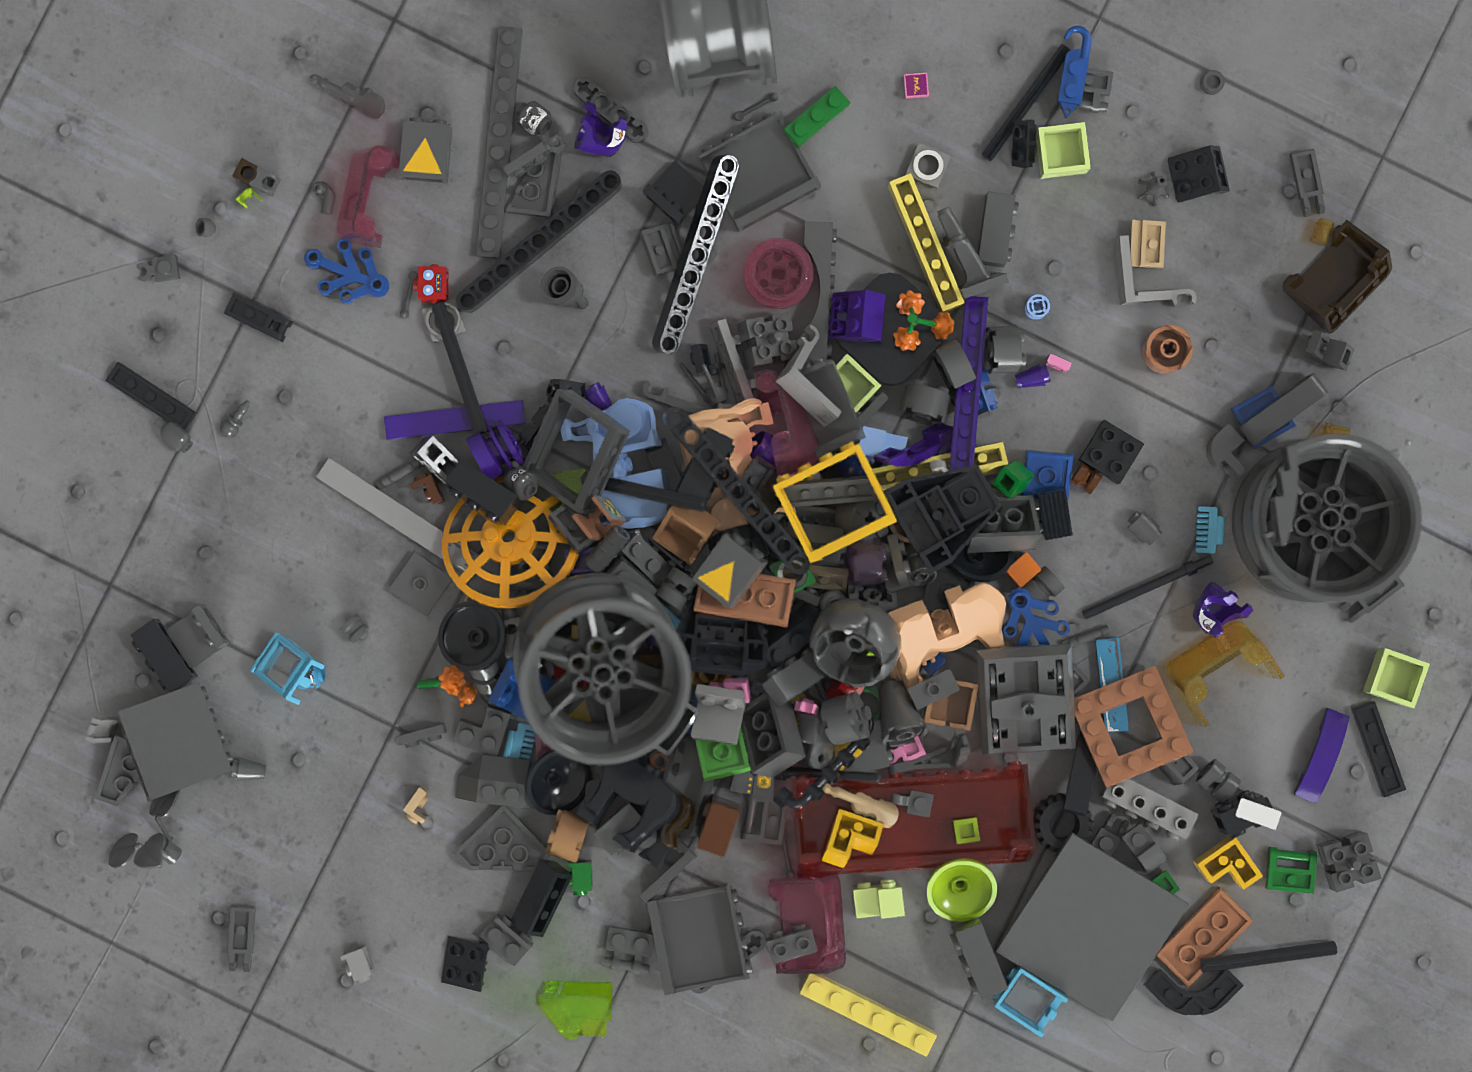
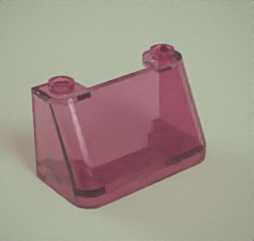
M377 145L360 149L354 153L336 225L337 233L342 239L381 248L383 236L375 232L376 224L370 216L365 214L373 176L385 178L389 170H399L400 156L394 148Z
M768 369L754 372L758 399L762 401V404L768 402L774 415L784 413L787 431L777 433L772 438L771 444L777 477L779 478L787 473L793 476L799 473L797 468L809 462L811 466L820 463L814 451V448L819 446L805 409L776 382L780 374Z
M837 874L770 879L768 893L774 901H779L781 930H783V933L791 931L792 926L805 923L806 926L811 925L818 949L815 953L774 964L776 974H829L843 968L846 961V948L839 876Z

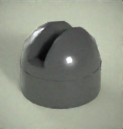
M199 218L197 220L196 233L198 236L208 237L214 234L216 225L211 219Z

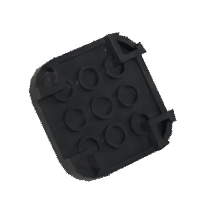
M885 273L873 279L864 289L885 295L882 340L877 342L837 340V343L870 373L877 382L882 385L894 386L906 382L943 343L944 339H936L935 334L931 331V326L918 324L914 326L913 330L919 332L918 338L921 343L919 346H916L914 351H902L899 346H895L893 333L897 332L899 327L907 328L910 325L907 319L908 315L900 314L899 308L896 307L901 293L906 294L908 290H911L914 293L921 294V299L925 301V304L921 308V313L916 314L920 319L932 321L941 311L906 278L895 273Z

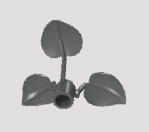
M180 790L156 798L151 803L149 814L153 817L155 816V821L163 834L157 833L152 835L145 842V845L136 843L138 835L135 833L124 835L117 841L110 853L109 865L111 867L120 868L126 865L133 857L135 848L139 849L134 856V864L140 868L162 867V859L168 864H173L179 859L182 850L172 843L173 837L165 829L161 822V817H166L171 812Z

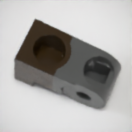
M241 158L232 176L239 182L254 189L256 188L270 196H273L281 180L244 158Z

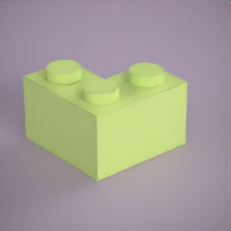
M894 879L880 880V884L871 885V882L857 883V887L852 888L856 918L880 916L883 919L905 916L902 887L899 882H894Z

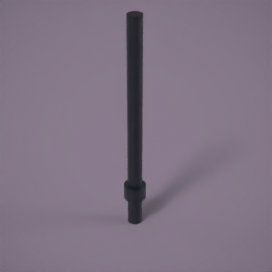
M1208 555L1194 562L1192 560L1183 564V567L1083 610L1082 614L1086 620L1186 575L1192 576L1198 573L1197 570L1213 564V559L1211 555Z

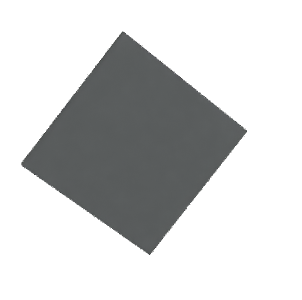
M1071 832L999 941L995 951L1113 1021L1189 904Z

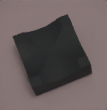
M1103 420L1078 461L1101 473L1114 483L1121 484L1144 443L1110 422Z

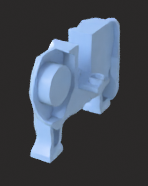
M626 398L618 400L608 409L603 410L604 413L631 431L610 477L671 490L667 479V469H656L631 475L633 465L627 453L662 446L656 430L653 408L639 400ZM565 418L561 427L563 441L593 442V460H595L608 430L591 418L578 423ZM605 490L601 495L602 497H608L627 520L621 526L623 529L644 528L658 524L663 521L669 508L672 506ZM604 514L600 517V522L603 526H608L612 522Z

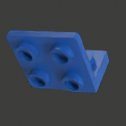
M509 659L488 701L527 720L521 703L513 660ZM539 674V682L544 692L555 681Z

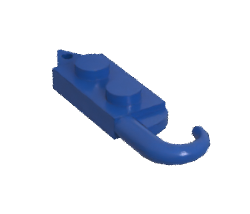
M1082 26L1069 28L1064 36V39L1068 40L1069 36L1076 32L1080 33L1083 37L1081 49L1070 50L1064 59L1057 103H1060L1065 119L1069 117L1077 106L1080 107L1092 43L1089 31Z

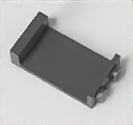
M819 358L811 362V367L807 369L802 367L799 372L841 411L837 419H834V421L824 427L805 409L820 445L814 448L817 458L830 452L834 453L840 450V447L852 441L855 443L866 438L834 360Z

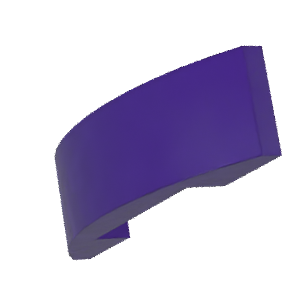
M938 423L922 431L923 440L903 450L889 447L874 455V460L900 467L919 464L935 455L946 445L953 435V426L945 424L937 426Z
M1329 708L1326 709L1319 727L1321 731L1306 770L1301 774L1294 795L1314 803L1318 802L1339 756L1350 716Z

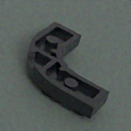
M1160 968L1143 984L1167 1008L1182 1015H1207L1223 1007L1244 986L1229 970H1222L1203 989L1196 991L1184 990L1176 985Z

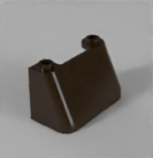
M1348 220L1333 230L1331 234L1332 245L1303 275L1299 273L1289 275L1282 286L1283 291L1329 334L1342 325L1389 276L1392 270L1390 251Z

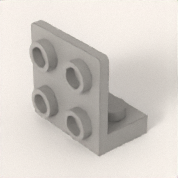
M697 684L695 693L698 699L697 709L700 711L694 720L691 737L736 745L746 706L744 691Z

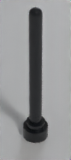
M790 766L774 778L775 780L784 781L787 778L790 779L791 776L819 778L823 770ZM837 771L840 774L838 780L880 782L882 780L880 773Z

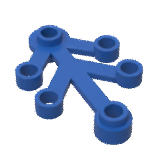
M340 239L337 243V248L343 254L347 267L324 258L317 249H310L305 253L304 260L310 269L323 267L342 276L332 281H320L318 283V290L322 295H329L333 290L355 282L364 286L353 291L343 289L339 293L340 301L343 304H350L353 300L368 294L373 297H382L389 291V281L385 276L377 273L372 260L373 253L369 248H362L358 253L361 262L365 263L369 276L359 272L351 252L352 245L348 239ZM347 243L349 245L348 248L345 250L340 248L341 244ZM364 252L370 253L369 258L364 259L362 258V254ZM315 254L318 258L316 261H310V256ZM375 282L382 283V286L378 289L373 287ZM328 284L329 289L327 291H322V285ZM345 293L351 295L349 300H343L342 296Z
M1015 588L1009 593L1008 603L1012 609L1008 622L1002 628L1004 635L1008 638L1014 637L1017 634L1016 624L1021 612L1025 618L1019 642L1014 646H1028L1032 632L1039 645H1050L1041 627L1056 631L1059 635H1066L1069 632L1070 626L1067 621H1054L1035 616L1030 609L1031 607L1044 610L1048 615H1055L1059 611L1056 601H1042L1031 598L1029 591L1024 588ZM1021 595L1024 599L1022 602H1016V597ZM1054 604L1055 609L1053 611H1048V605ZM1065 624L1066 629L1064 631L1058 630L1059 625ZM1011 626L1014 628L1012 633H1006L1007 627Z

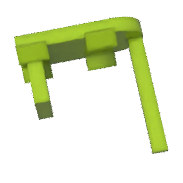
M252 187L246 188L236 198L246 209L248 207L245 204V200L248 197L251 198L253 196L252 193L261 202L263 201Z

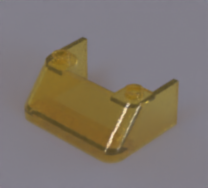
M1232 621L1222 627L1224 631L1219 637L1209 635L1170 660L1165 667L1168 679L1199 726L1207 727L1209 725L1197 706L1208 695V687L1203 678L1240 654L1250 664L1258 665L1263 663L1272 678L1282 679L1285 677L1266 646L1243 622Z

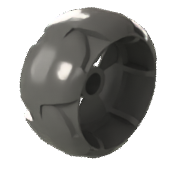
M843 599L832 603L819 614L811 630L809 644L810 648H812L815 663L828 677L843 682L848 686L867 687L884 680L893 671L901 654L902 638L901 634L897 631L893 618L879 606L861 602L860 599ZM834 630H843L847 634L845 641L839 642L834 636ZM866 648L875 656L857 654V652H862Z

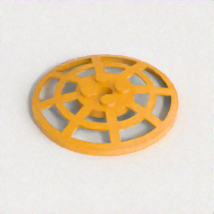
M505 475L494 479V481L497 483L504 482ZM552 495L542 502L540 499L532 496L527 501L535 504L536 507L527 514L516 510L505 526L500 522L495 524L485 517L486 513L480 509L478 512L472 510L465 520L462 532L449 534L455 516L467 502L461 498L449 514L442 536L444 565L457 587L469 598L480 604L508 609L531 605L549 587L565 580L566 576L573 570L579 553L576 554L572 547H570L566 562L554 578L544 568L552 558L557 543L568 544L548 519L549 514L552 513L550 508L562 502L557 497ZM480 513L487 520L482 530L469 532L472 521ZM544 513L549 523L550 532H537L532 521ZM512 532L515 534L511 542L503 541L506 533ZM468 541H480L484 550L474 561L469 553ZM537 541L549 542L545 554L538 562L532 555ZM461 542L462 554L469 567L460 577L451 564L448 543ZM491 559L501 565L500 576L490 574L482 570L481 567ZM525 561L531 567L521 574L510 576V565ZM474 574H477L486 581L500 584V598L480 594L467 586L466 583ZM536 574L546 584L528 595L509 598L510 584L523 582Z

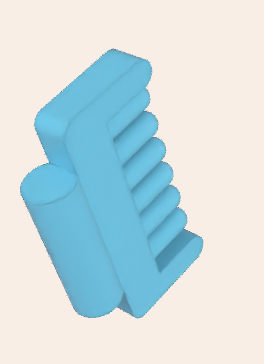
M1199 506L1197 507L1198 512L1208 513H1197V517L1208 519H1197V523L1208 525L1198 524L1196 526L1197 529H1207V531L1197 530V535L1207 536H1197L1196 540L1207 542H1196L1195 545L1207 548L1198 547L1195 548V552L1213 554L1216 552V545H1224L1225 517L1217 516V507Z
M519 723L517 731L509 729L503 757L531 759L530 755L520 753L532 754L531 749L522 748V746L527 748L534 747L531 743H534L535 739L531 737H536L537 734L531 732L534 730L530 724Z

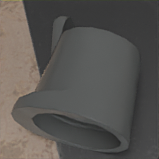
M554 267L544 274L541 280V291L548 300L564 307L577 305L580 309H585L588 306V300L583 297L584 290L582 284L569 269Z

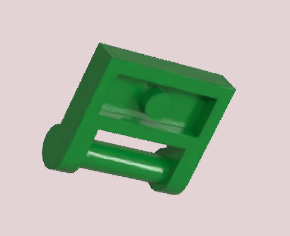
M1269 847L1265 888L1268 890L1314 894L1317 852L1278 850L1277 847ZM1277 859L1307 862V869L1277 866Z

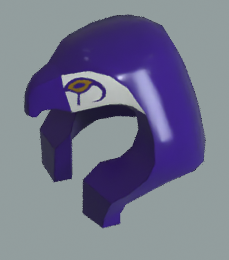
M586 101L583 109L587 111V114L581 118L582 126L576 136L574 149L599 156H614L625 140L628 126L627 121L619 117V121L608 127L598 117L595 104Z
M1210 582L1203 590L1194 608L1193 618L1203 632L1213 637H1219L1224 633L1222 625L1235 619L1248 618L1251 612H1253V608L1249 603L1242 607L1238 606L1235 601L1239 598L1232 590L1226 592L1217 583Z

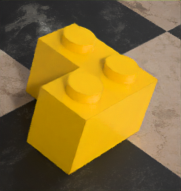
M839 809L833 820L821 861L844 868L852 849L872 855L878 845L884 824Z
M1232 835L1226 837L1192 861L1203 878L1209 883H1213L1228 872L1238 887L1246 889L1263 877L1236 837L1233 838Z

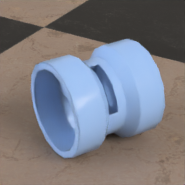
M1040 294L1032 296L1024 306L1026 316L1032 320L1042 319L1050 309L1049 300Z

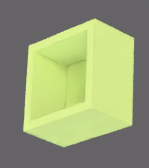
M1085 122L1040 127L1037 129L1036 145L1041 179L1086 174L1091 169Z
M846 354L836 367L853 408L857 413L878 391L881 385L853 358Z
M1378 648L1363 692L1405 707L1415 708L1430 664L1387 648Z

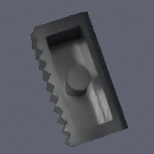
M1064 486L1036 491L1037 498H1034L1036 512H1039L1040 520L1038 521L1044 539L1049 540L1072 536L1073 532Z

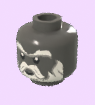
M531 101L528 104L523 103L517 110V124L532 136L543 135L551 126V113L536 101Z

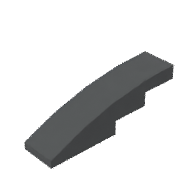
M1296 445L1281 448L1284 471L1275 473L1278 497L1269 498L1276 546L1287 544L1294 520L1298 494Z

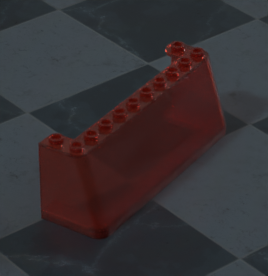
M1020 761L1008 762L1002 771H996L994 768L983 769L979 773H973L972 770H961L959 774H949L947 771H941L933 776H926V773L912 774V777H903V775L895 774L889 776L888 779H882L880 782L852 780L836 782L831 787H840L853 794L861 792L875 800L883 799L891 802L893 793L909 796L910 789L934 794L930 817L906 813L907 806L895 804L899 811L898 819L891 828L883 827L878 845L873 854L870 855L852 849L844 868L821 860L833 820L838 810L842 809L856 814L852 811L851 803L824 793L822 799L817 803L811 800L802 808H793L797 876L801 877L938 868L948 861L961 858L973 859L984 865L1021 863L1030 861L1036 850L1028 764H1021ZM808 775L796 776V779H791L792 798H801L805 794L807 787L814 783L815 780L810 779ZM977 817L980 841L956 844L953 820Z

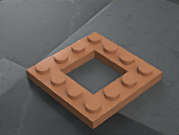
M1156 666L1074 698L1075 719L1105 788L1194 752ZM1143 697L1161 740L1118 756L1100 714Z

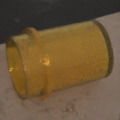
M1319 218L1310 241L1320 246H1326L1330 234L1334 230V223L1327 219Z
M1326 423L1322 435H1350V428Z

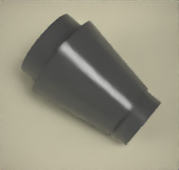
M244 758L233 760L231 778H237V781L265 779L266 765Z

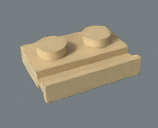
M1131 220L1130 254L1132 267L1164 268L1166 221Z

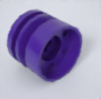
M502 420L496 422L499 430L497 434L491 425L488 426L490 438L487 440L480 432L466 438L467 444L482 472L493 480L503 475L501 463L504 462L510 469L514 468L510 458L514 457L519 466L525 463L518 441Z

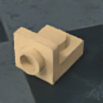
M422 785L403 809L407 813L406 818L415 824L418 821L423 824L427 819L426 816L416 810L417 807L422 809L429 799L426 796L429 790Z

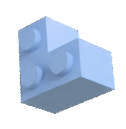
M862 427L866 438L858 441L869 464H873L876 461L874 460V455L889 447L898 450L906 448L908 437L886 433L885 430ZM883 463V464H882L883 467L890 465V464H886V463Z

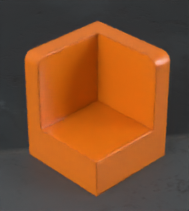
M1023 552L1011 563L1006 575L1017 588H1021L1038 574L1041 568L1027 552Z

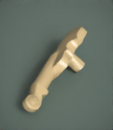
M826 783L822 788L825 793L831 794L834 798L838 797L850 802L854 813L863 815V817L868 819L873 818L874 821L884 824L883 827L891 828L898 819L899 811L892 802L884 801L883 799L875 800L861 792L853 794L840 787H831L829 783Z

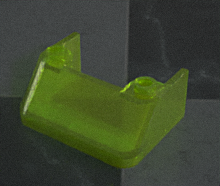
M543 981L536 993V1005L557 1032L564 1035V1039L574 1040L578 1039V1036L606 1037L607 1021H611L613 982Z

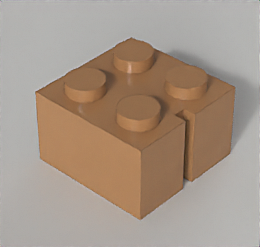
M672 505L652 539L691 566L704 549L720 520L707 511L700 512Z
M956 680L959 691L924 707L922 718L925 723L945 726V722L948 721L947 726L965 728V730L970 731L979 684Z

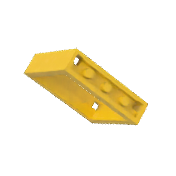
M852 441L840 447L842 452L834 456L831 452L818 458L820 463L811 466L809 462L797 468L799 473L791 477L787 473L777 478V484L773 485L810 563L897 522L859 443L854 445ZM856 453L886 515L814 550L784 488Z

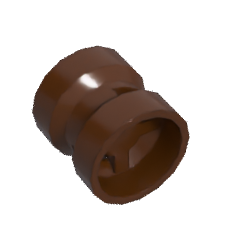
M1082 463L1070 482L1075 486L1080 485L1090 495L1103 475L1098 472H1092L1089 470V466Z

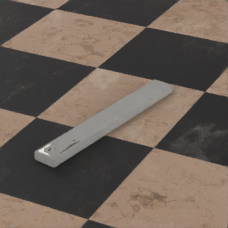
M328 458L316 476L318 479L443 559L442 530L339 463ZM448 543V552L452 566L464 572L469 566L463 557L461 543ZM468 548L474 561L479 554Z

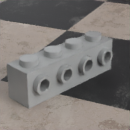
M1130 779L1105 788L1104 785L1099 794L1105 798L1103 803L1115 809L1119 805L1125 808V814L1137 819L1138 815L1147 819L1145 824L1156 830L1161 826L1167 830L1166 835L1176 840H1179L1180 837L1187 840L1199 814Z

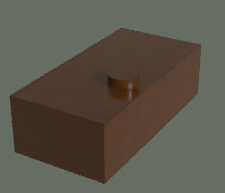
M713 794L711 803H706L702 815L706 818L698 838V849L725 857L740 813L739 803Z

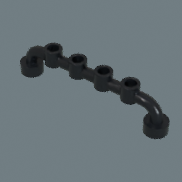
M872 717L868 720L870 735L874 730V721ZM864 738L853 741L845 749H842L830 766L825 767L820 777L807 787L805 794L801 798L793 799V793L786 787H783L776 793L773 802L780 808L788 806L794 809L806 806L811 800L815 803L819 802L824 796L825 792L822 788L826 783H829L831 786L834 785L840 778V774L837 771L842 766L846 768L851 767L856 759L853 756L854 752L857 749H860L862 752L865 751L870 745L871 740Z

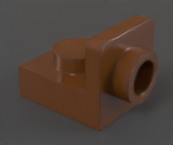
M423 473L414 477L415 482L410 484L412 489L425 485L426 488L423 491L429 502L432 501L433 504L438 505L445 501L434 475L428 476L427 473Z

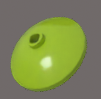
M966 858L954 859L942 864L932 873L926 888L927 899L934 912L942 918L957 922L969 921L980 917L990 909L997 895V884L993 873L983 863Z

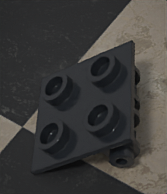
M448 936L441 982L481 992L484 985V972L487 970L485 968V965L488 963L486 961L487 952L490 950L488 943L483 941L477 943Z

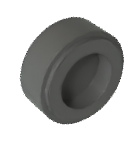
M1216 70L1206 72L1200 80L1201 89L1209 95L1219 93L1225 84L1224 76Z

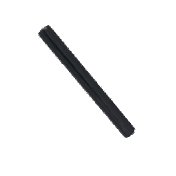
M1060 45L982 153L985 159L988 161L994 159L1012 134L1014 119H1023L1061 67L1067 52L1070 51L1067 46Z
M444 302L435 303L432 305V310L474 434L477 432L483 434L488 429Z
M584 472L583 476H581L580 480L582 485L584 484L589 472ZM612 477L609 478L604 489L605 491L704 512L708 508V500L704 497Z
M1334 941L1204 958L1200 960V969L1203 973L1331 956L1337 954V945Z

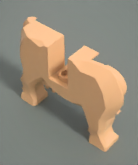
M755 398L746 399L731 408L709 409L689 415L702 433L706 427H709L734 439L732 443L735 446L733 453L729 459L725 457V460L740 477L752 460L750 457L752 447L758 444L757 441H752L755 432H750L749 428L756 424H774L769 403L762 404L761 400ZM693 430L686 432V442L693 443L696 440V433ZM680 443L686 468L692 456ZM724 468V471H723V473H722V478H723V479H724V478L726 477V475H727V470H726V468ZM717 486L712 487L714 492L708 501V508L705 511L720 520V523L711 536L732 527L749 524ZM782 504L779 505L775 513L783 512L786 514ZM747 506V514L749 516L754 515L756 512Z
M981 583L962 592L960 586L944 591L951 614L948 609H936L929 616L922 600L888 612L895 621L897 631L901 634L902 638L901 654L890 676L892 679L902 683L908 695L907 688L924 681L922 674L919 672L920 665L926 666V661L928 660L934 663L935 656L939 652L945 653L957 650L974 640H979L986 649L1012 647L1009 641L1003 640L1001 628L1006 602L1004 596L996 588L989 584Z

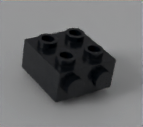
M1246 790L1237 794V799L1230 802L1226 800L1223 803L1218 802L1215 804L1216 808L1210 811L1219 831L1228 836L1232 835L1235 838L1245 834V829L1253 825L1254 828L1263 826L1237 817L1236 812L1242 798L1272 808L1267 797Z

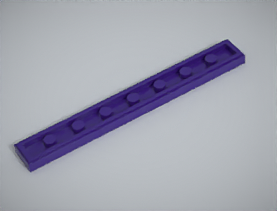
M970 296L965 298L961 347L970 362L976 379L957 387L949 471L974 466L989 297Z

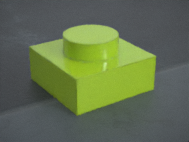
M977 817L953 820L956 844L980 841Z

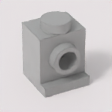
M366 945L345 952L340 956L341 961L346 959V972L349 977H353L357 984L371 979L370 975L375 972Z

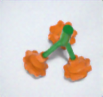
M908 290L906 294L901 293L899 301L896 303L899 313L908 315L907 319L910 322L909 327H899L897 332L893 333L894 344L899 346L902 351H914L916 346L920 345L919 332L913 330L915 325L924 324L931 326V331L935 334L936 339L942 338L944 340L947 339L954 329V320L951 319L948 312H939L932 321L920 319L916 314L921 313V308L925 301L921 299L920 293H914L911 290Z
M455 665L444 667L443 672L436 678L419 680L417 682L419 690L439 687L445 689L448 694L458 696L460 706L463 708L465 704H472L477 695V689L473 688L471 681L464 685V672L458 670Z

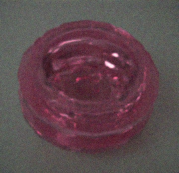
M772 238L759 243L749 253L744 265V282L749 294L759 304L770 309H787L797 305L808 294L813 282V264L809 254L798 243L786 238ZM775 253H780L782 255V259L780 261H775L773 259V255ZM792 260L798 264L795 269L789 267V262ZM761 262H765L768 266L764 271L758 267ZM776 270L779 273L783 272L785 278L783 280L779 278L774 279L772 273ZM792 278L798 279L799 284L797 286L790 284ZM761 280L768 281L766 288H762L759 285ZM783 288L784 294L776 295L775 290Z

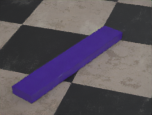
M523 400L480 405L487 428L490 425L492 428L497 427L496 422L502 420L505 426L526 424ZM466 407L384 417L386 440L473 430Z

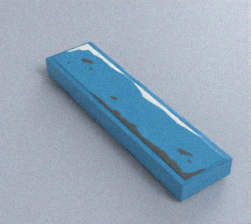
M1119 638L1095 640L1099 686L1101 688L1123 679ZM1126 704L1102 713L1103 722L1108 733L1129 731Z

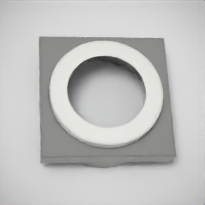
M918 143L906 175L911 173L913 179L918 182L938 188L951 156ZM933 155L937 158L939 168L936 173L924 175L920 172L918 162L922 156Z
M456 299L445 301L447 311L452 313L455 318L453 326L455 334L458 335L466 332ZM432 306L422 309L432 342L442 340L440 331L434 324L435 316Z

